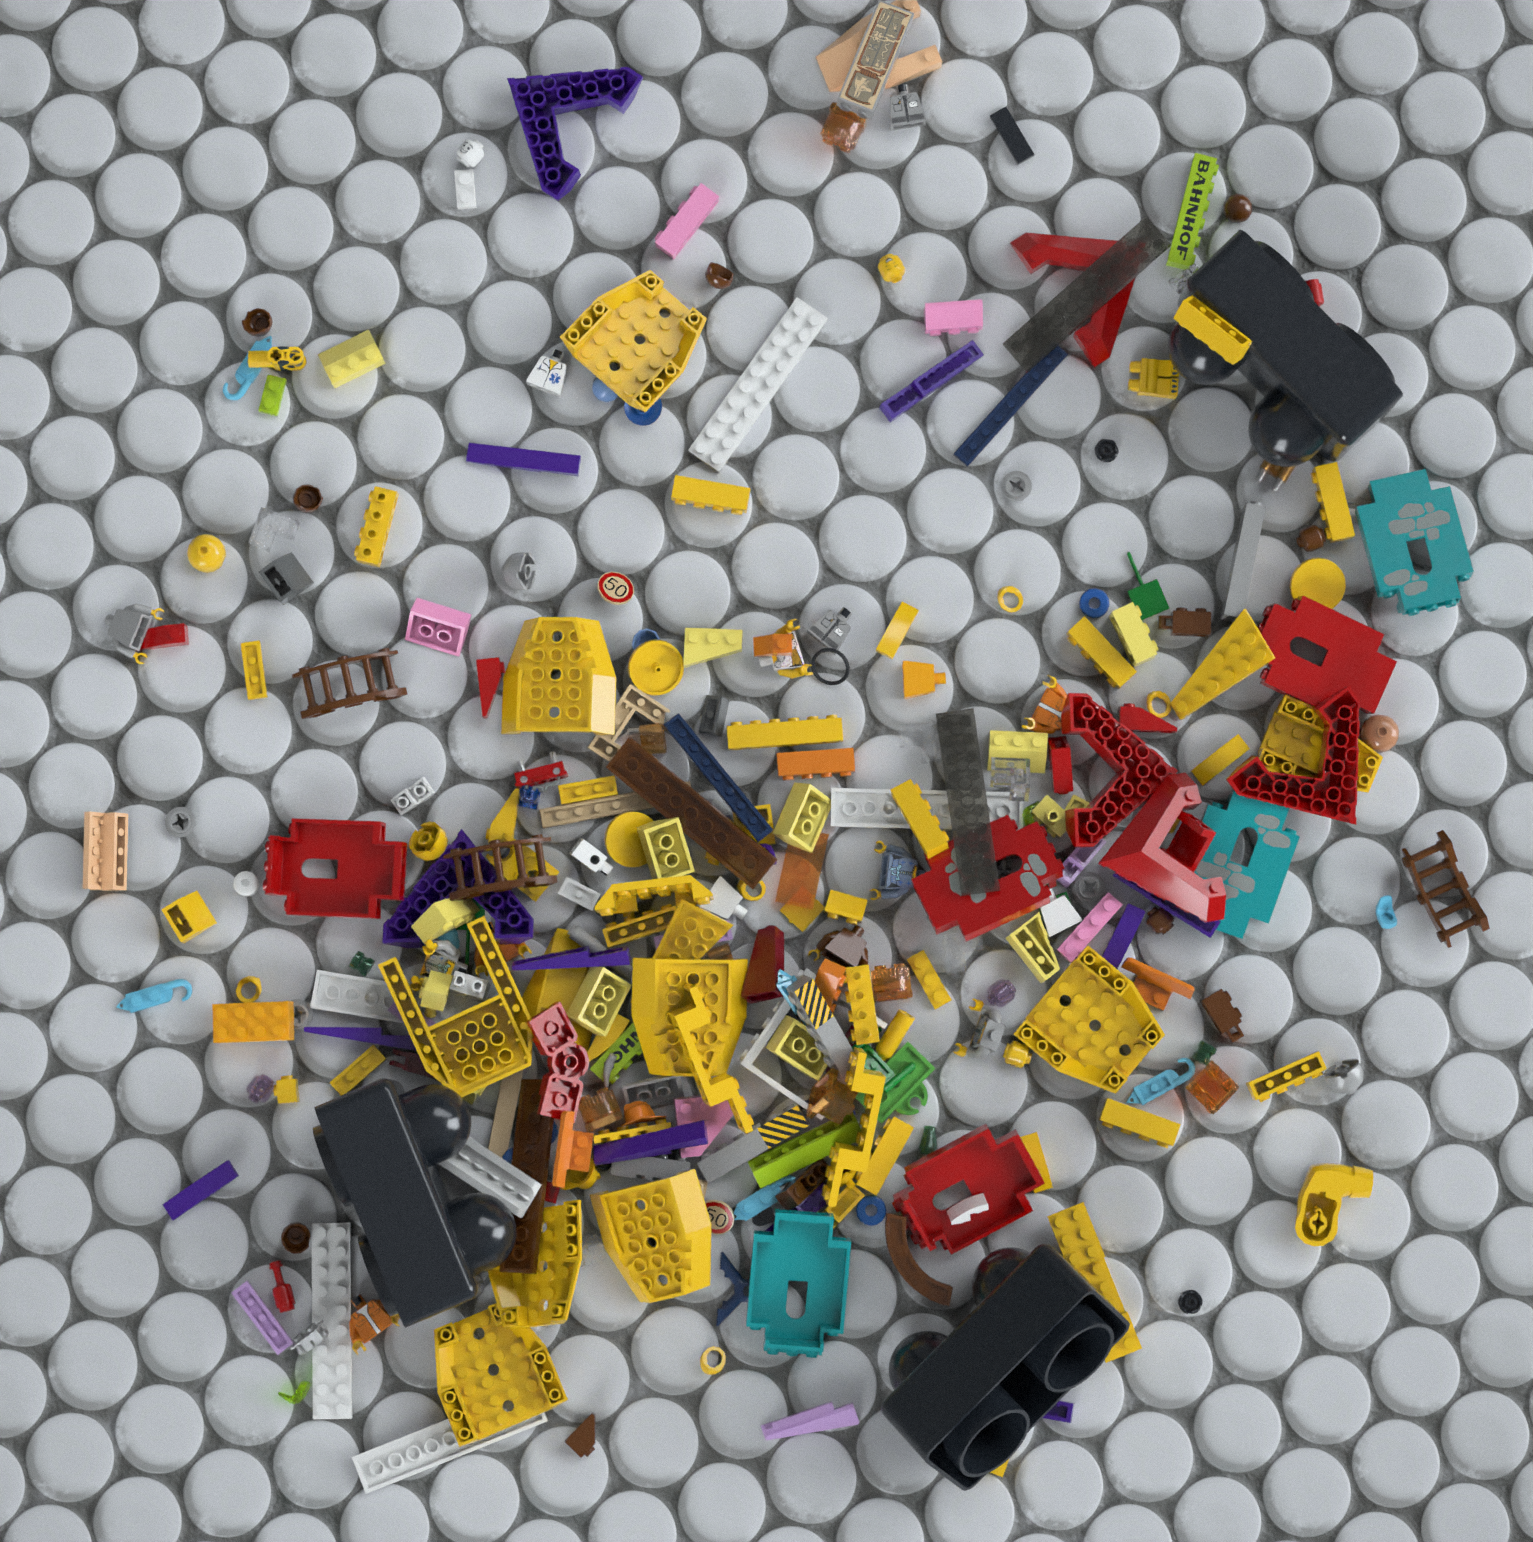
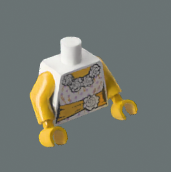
M797 619L788 620L784 626L774 633L792 634V656L758 657L761 667L772 664L774 672H778L780 676L791 679L804 675H813V672H807V668L812 665L804 664L794 630L800 628V625L793 626V622Z

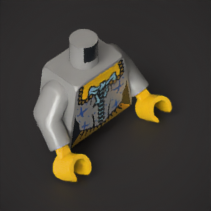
M428 939L425 942L426 946L422 947L426 958L419 975L421 977L412 976L410 987L413 991L420 990L424 978L429 977L431 970L453 975L455 971L466 973L468 965L458 962L460 950L456 949L449 940Z
M973 998L972 1000L976 1002L975 1007L969 1006V1008L978 1012L981 1011L982 1013L980 1014L969 1048L967 1049L966 1046L956 1043L955 1045L960 1047L957 1052L953 1051V1053L960 1057L967 1055L972 1058L984 1059L990 1053L997 1051L1005 1030V1024L1001 1022V1013L986 1004L984 1005L981 1000Z

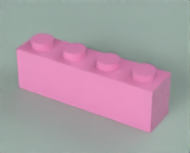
M702 183L698 187H693L687 202L683 201L678 207L679 212L676 216L672 215L666 223L668 225L666 229L659 231L655 237L656 247L673 260L719 202V196Z
M1107 892L1056 951L1071 963L1123 904Z

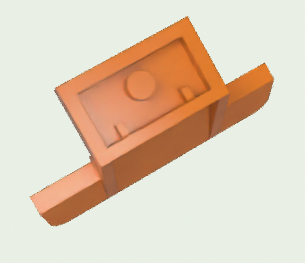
M1128 957L1122 963L1121 968L1137 975L1133 983L1145 1003L1164 1011L1173 992L1188 999H1191L1195 989L1192 985L1138 960Z
M563 1111L561 1114L552 1178L553 1186L559 1188L565 1187L567 1169L589 1172L594 1133L572 1130L575 1111Z

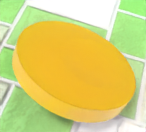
M1316 557L1307 559L1296 567L1290 578L1289 588L1293 600L1298 596L1304 595L1333 609L1343 598L1346 582L1342 570L1334 562L1326 558Z
M656 639L649 640L640 644L631 654L628 672L632 683L642 692L649 695H663L673 690L681 681L684 672V662L680 652L669 642Z
M635 811L624 812L616 816L609 823L604 837L605 847L609 856L616 863L625 867L633 868L647 864L636 827L650 823L653 820L649 816Z

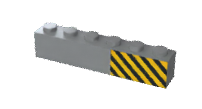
M803 975L786 988L789 993L788 998L797 1007L798 1016L805 1021L807 1032L816 1041L814 1042L815 1046L825 1056L823 1058L824 1062L833 1070L832 1076L838 1083L841 1082L847 1085L845 1074L846 1071H850L851 1063H848L849 1054L853 1052V1049L813 978Z
M791 1104L783 1109L785 1113L777 1116L776 1113L766 1119V1124L761 1126L758 1123L752 1127L753 1131L744 1136L742 1132L733 1138V1143L727 1145L725 1142L716 1147L717 1152L711 1155L708 1152L699 1157L701 1161L697 1165L707 1182L714 1181L809 1126L810 1123L801 1107Z

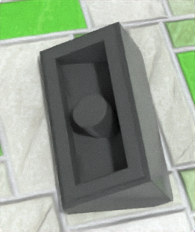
M706 695L699 729L700 733L722 737L729 699Z

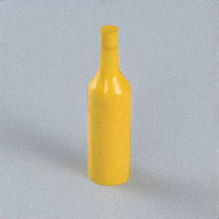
M898 1009L876 1046V1053L883 1061L893 1056L915 1020L912 1015L904 1010Z

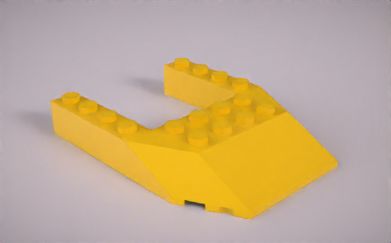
M485 916L468 923L467 926L499 995L428 1027L398 959L394 957L378 964L425 1070L444 1086L458 1093L462 1098L519 1072L532 1064L533 1034L526 1022L531 1017Z

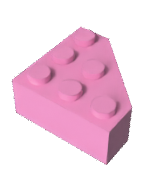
M701 1095L673 1098L676 1126L704 1120L707 1126L708 1144L680 1148L679 1156L686 1158L702 1155L733 1116L728 1100L710 1107L703 1102Z

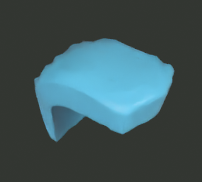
M1389 895L1381 897L1376 905L1378 922L1385 929H1391L1397 925V919L1392 907V897Z

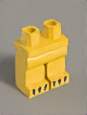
M1142 358L1140 361H1131L1129 363V373H1139L1138 379L1128 380L1129 391L1137 392V395L1169 399H1175L1178 396L1179 379L1177 378L1179 373L1175 370L1170 360Z

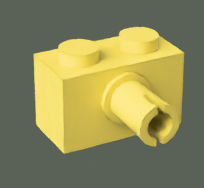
M1046 795L1032 810L1031 814L1033 816L1031 818L1034 822L1037 821L1039 825L1043 824L1047 828L1046 832L1052 838L1057 837L1059 839L1066 832L1065 810Z
M431 970L429 977L424 978L419 998H422L420 1006L426 1007L424 1012L426 1017H436L437 1010L443 1012L450 994L449 988L453 975Z

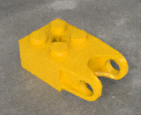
M506 833L502 835L506 842L516 840ZM522 846L526 874L530 870L532 872L534 870L533 877H537L539 872L536 853L528 846ZM511 847L509 854L502 859L504 878L507 880H514L519 876L514 847ZM487 853L485 858L495 867L493 856ZM545 861L546 872L549 873V876L558 875L559 871ZM522 886L517 888L536 902L548 886L523 888Z

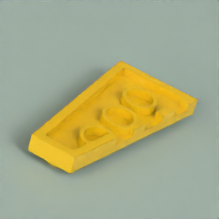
M662 1119L656 1120L655 1125L648 1126L647 1122L636 1124L634 1129L624 1126L618 1127L617 1132L612 1133L609 1132V1129L598 1131V1135L593 1136L594 1144L672 1128L671 1122Z

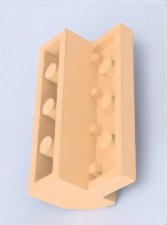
M84 812L83 889L96 891L127 890L128 814Z

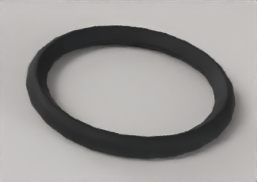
M823 648L812 657L811 669L814 676L820 682L827 685H838L847 679L850 666L847 658L840 651L833 648ZM824 652L838 654L845 663V675L837 681H827L820 677L815 669V660L818 655Z

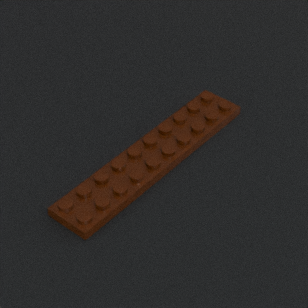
M631 737L626 740L606 766L609 771L667 819L679 817L683 832L752 890L755 889L778 860Z
M521 1079L512 1156L513 1166L542 1185L523 1218L512 1213L517 1229L516 1242L508 1258L500 1264L499 1272L537 1274L554 1118L537 1114L541 1095L538 1094L542 1079Z

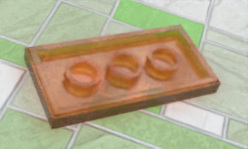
M820 833L812 853L787 844L775 902L813 910L829 834Z

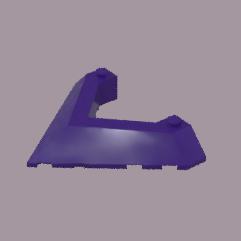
M620 67V69L610 70L598 69L589 72L577 71L547 76L535 75L526 76V78H507L543 192L559 201L572 190L581 177L579 169L564 159L556 115L607 104L624 114L634 100L643 76L629 67Z
M462 829L458 832V836L451 845L447 846L445 852L436 863L431 865L413 887L414 890L407 898L405 897L404 901L396 908L397 911L383 924V944L403 948H422L426 946L411 926L433 903L450 898L449 893L456 891L458 885L454 859H444L443 855L451 853L450 850L455 848H462L464 850L476 847ZM479 853L483 882L485 884L495 883V879H497L495 870L482 853ZM469 855L461 858L465 886H468V888L474 887L475 883L472 858ZM511 890L497 893L491 891L484 893L482 896L474 897L495 919V939L501 945L520 944L533 938L534 919Z

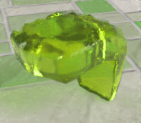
M1039 801L1024 808L1022 816L1025 826L1035 822L1030 812L1040 803Z
M308 1381L300 1382L298 1389L292 1396L282 1392H278V1395L290 1404L300 1403L309 1392L311 1383Z

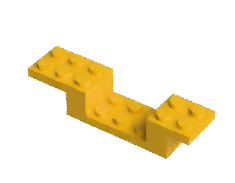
M691 983L683 985L690 1004L669 1012V1016L702 1100L710 1107L728 1100L739 1130L746 1134L752 1132L754 1122L751 1115L745 1111L744 1107H747L744 1097L738 1093L737 1089H740L737 1079L727 1073L711 1078L709 1071L702 1065L704 1058L701 1052L697 1051L694 1045L697 1044L696 1038L690 1031L710 1023L709 1017H711V1012L702 1001L704 994L700 987L698 988Z
M854 1047V1051L849 1054L848 1063H851L850 1071H846L845 1082H847V1086L851 1091L866 1093L863 1102L866 1108L865 1113H861L860 1116L862 1128L861 1132H858L856 1136L858 1146L835 1142L834 1147L831 1146L829 1158H832L831 1164L827 1166L825 1177H828L827 1184L823 1185L821 1195L824 1196L827 1205L836 1207L843 1169L867 1172L886 1079L880 1071L864 1069L867 1053L862 1048Z
M1084 1202L1047 1216L1060 1248V1254L1130 1323L1126 1334L1111 1348L1104 1360L1105 1363L1142 1349L1129 1314L1123 1307L1105 1262V1254Z

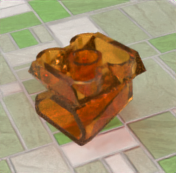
M1211 1060L1193 1076L1185 1088L1206 1108L1209 1114H1215L1239 1089V1086Z

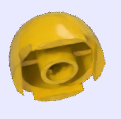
M199 535L192 539L188 545V561L198 571L204 573L214 572L223 565L226 557L225 546L220 539L213 535Z
M435 822L423 823L420 825L422 828L419 831L415 830L412 833L408 846L419 859L432 861L439 858L445 852L448 839L445 831Z

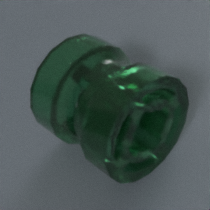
M358 951L351 960L349 967L359 970L360 974L366 977L375 964V960L365 957L364 953Z
M1201 1040L1198 1044V1050L1191 1057L1208 1067L1211 1062L1210 1058L1212 1055H1215L1217 1049Z

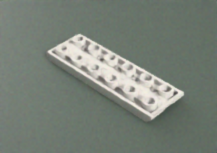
M471 1137L468 1138L464 1147L455 1156L438 1163L480 1192L501 1200L513 1214L520 1218H523L542 1185Z

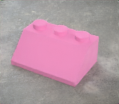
M982 299L925 303V334L930 333V336H939L943 332H949V335L960 334V331L978 333L983 328Z
M416 598L410 610L405 640L459 657L472 614Z

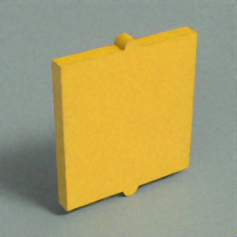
M802 886L779 911L789 919V923H793L803 932L825 907L816 899L815 895L810 894Z

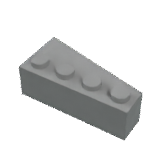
M668 1155L612 1163L611 1175L655 1181L690 1170L691 1162L687 1161V1157L681 1158L676 1156V1160L668 1159Z

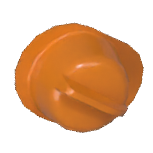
M635 1101L623 1107L625 1124L621 1125V1127L635 1123L666 1119L667 1116H655L649 1104L643 1101Z

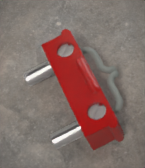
M553 751V756L552 752L549 753L551 764L525 770L523 760H520V762L518 760L519 772L514 773L516 789H526L527 791L540 789L542 792L547 791V787L556 785L560 782V779L568 777L563 761L558 762L556 752ZM549 783V784L545 785L544 789H543L542 787H540V786L534 787V788H529V787H533V786H537V785Z

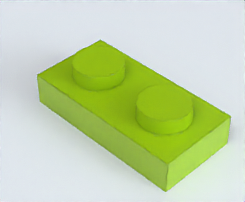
M267 375L259 412L278 416L287 382L286 378Z

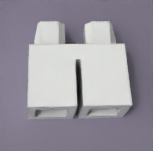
M455 971L449 990L450 993L463 997L468 996L470 999L484 1002L490 989V983L488 980Z

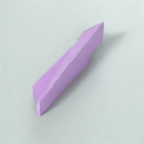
M831 1401L763 1424L761 1428L765 1439L772 1440L858 1425L859 1420L853 1402L834 1409Z

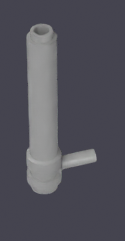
M573 925L567 933L570 935L569 938L581 947L589 946L590 953L610 949L579 925ZM631 964L608 966L632 985Z

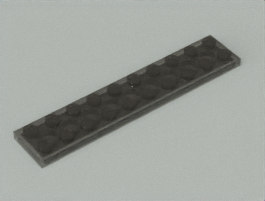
M1147 217L1143 218L1003 343V346L1028 373L1171 246L1170 242Z
M974 708L937 713L936 720L961 896L1000 891Z

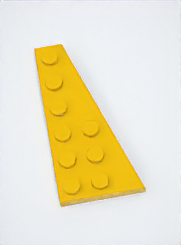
M1243 609L1170 704L1179 720L1186 718L1275 659L1247 609Z
M681 899L653 958L701 959L734 925L685 899Z

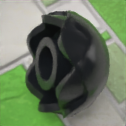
M1102 439L1095 446V455L1102 462H1112L1119 453V449L1113 440Z
M1195 1290L1182 1292L1178 1299L1180 1309L1186 1314L1199 1312L1203 1304L1202 1297Z

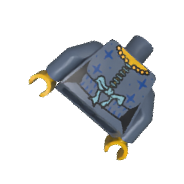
M877 841L876 844L883 845L881 850L874 849L876 853H882L879 889L882 890L871 889L870 891L877 892V897L870 899L877 900L879 897H882V899L898 898L906 894L909 888H913L911 879L925 873V871L917 869V861L913 860L912 855L903 847L890 844L886 846L882 841Z

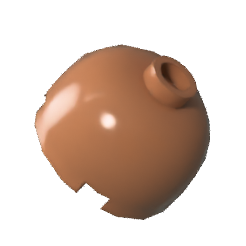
M1377 714L1364 721L1360 731V738L1362 742L1375 752L1383 753L1395 746L1399 738V729L1392 718Z

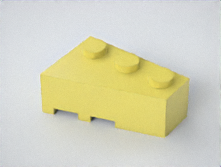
M685 628L684 668L742 652L743 630Z
M450 898L433 903L411 927L425 944L428 939L434 940L465 923L472 922L480 909L471 898L450 901Z
M1038 912L1005 939L1042 984L1059 971L1060 967L1048 940L1047 931L1044 929L1041 921L1040 912Z

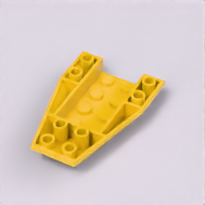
M1286 694L1271 717L1257 756L1270 772L1317 778L1324 723L1314 711L1313 706ZM1358 739L1357 791L1369 793L1383 757Z
M557 928L544 955L580 948L581 946L569 938L570 935L567 934L569 930ZM590 967L535 970L522 996L530 1017H534L557 1001L561 1002L567 1014ZM570 1019L578 1034L577 1041L574 1043L581 1045L588 1052L592 1032Z

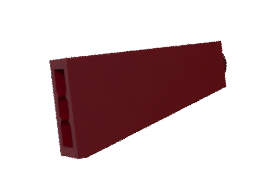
M774 925L758 929L741 993V997L750 1004L784 997L776 986L779 969L784 971V932Z

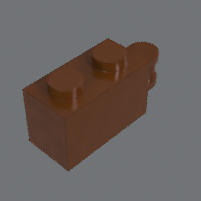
M1183 607L1176 608V610L1171 612V616H1158V630H1171L1170 636L1209 637L1211 635V612H1207L1205 608H1196L1195 611H1187L1188 608ZM1166 620H1171V626H1166Z
M1219 989L1200 1002L1219 1033H1226L1230 1041L1234 1043L1244 1037L1243 1032L1238 1026L1242 1022L1240 1019L1242 1014L1237 1007L1233 1008L1230 1003L1232 998L1229 993ZM1235 1027L1237 1032L1231 1035L1229 1030Z

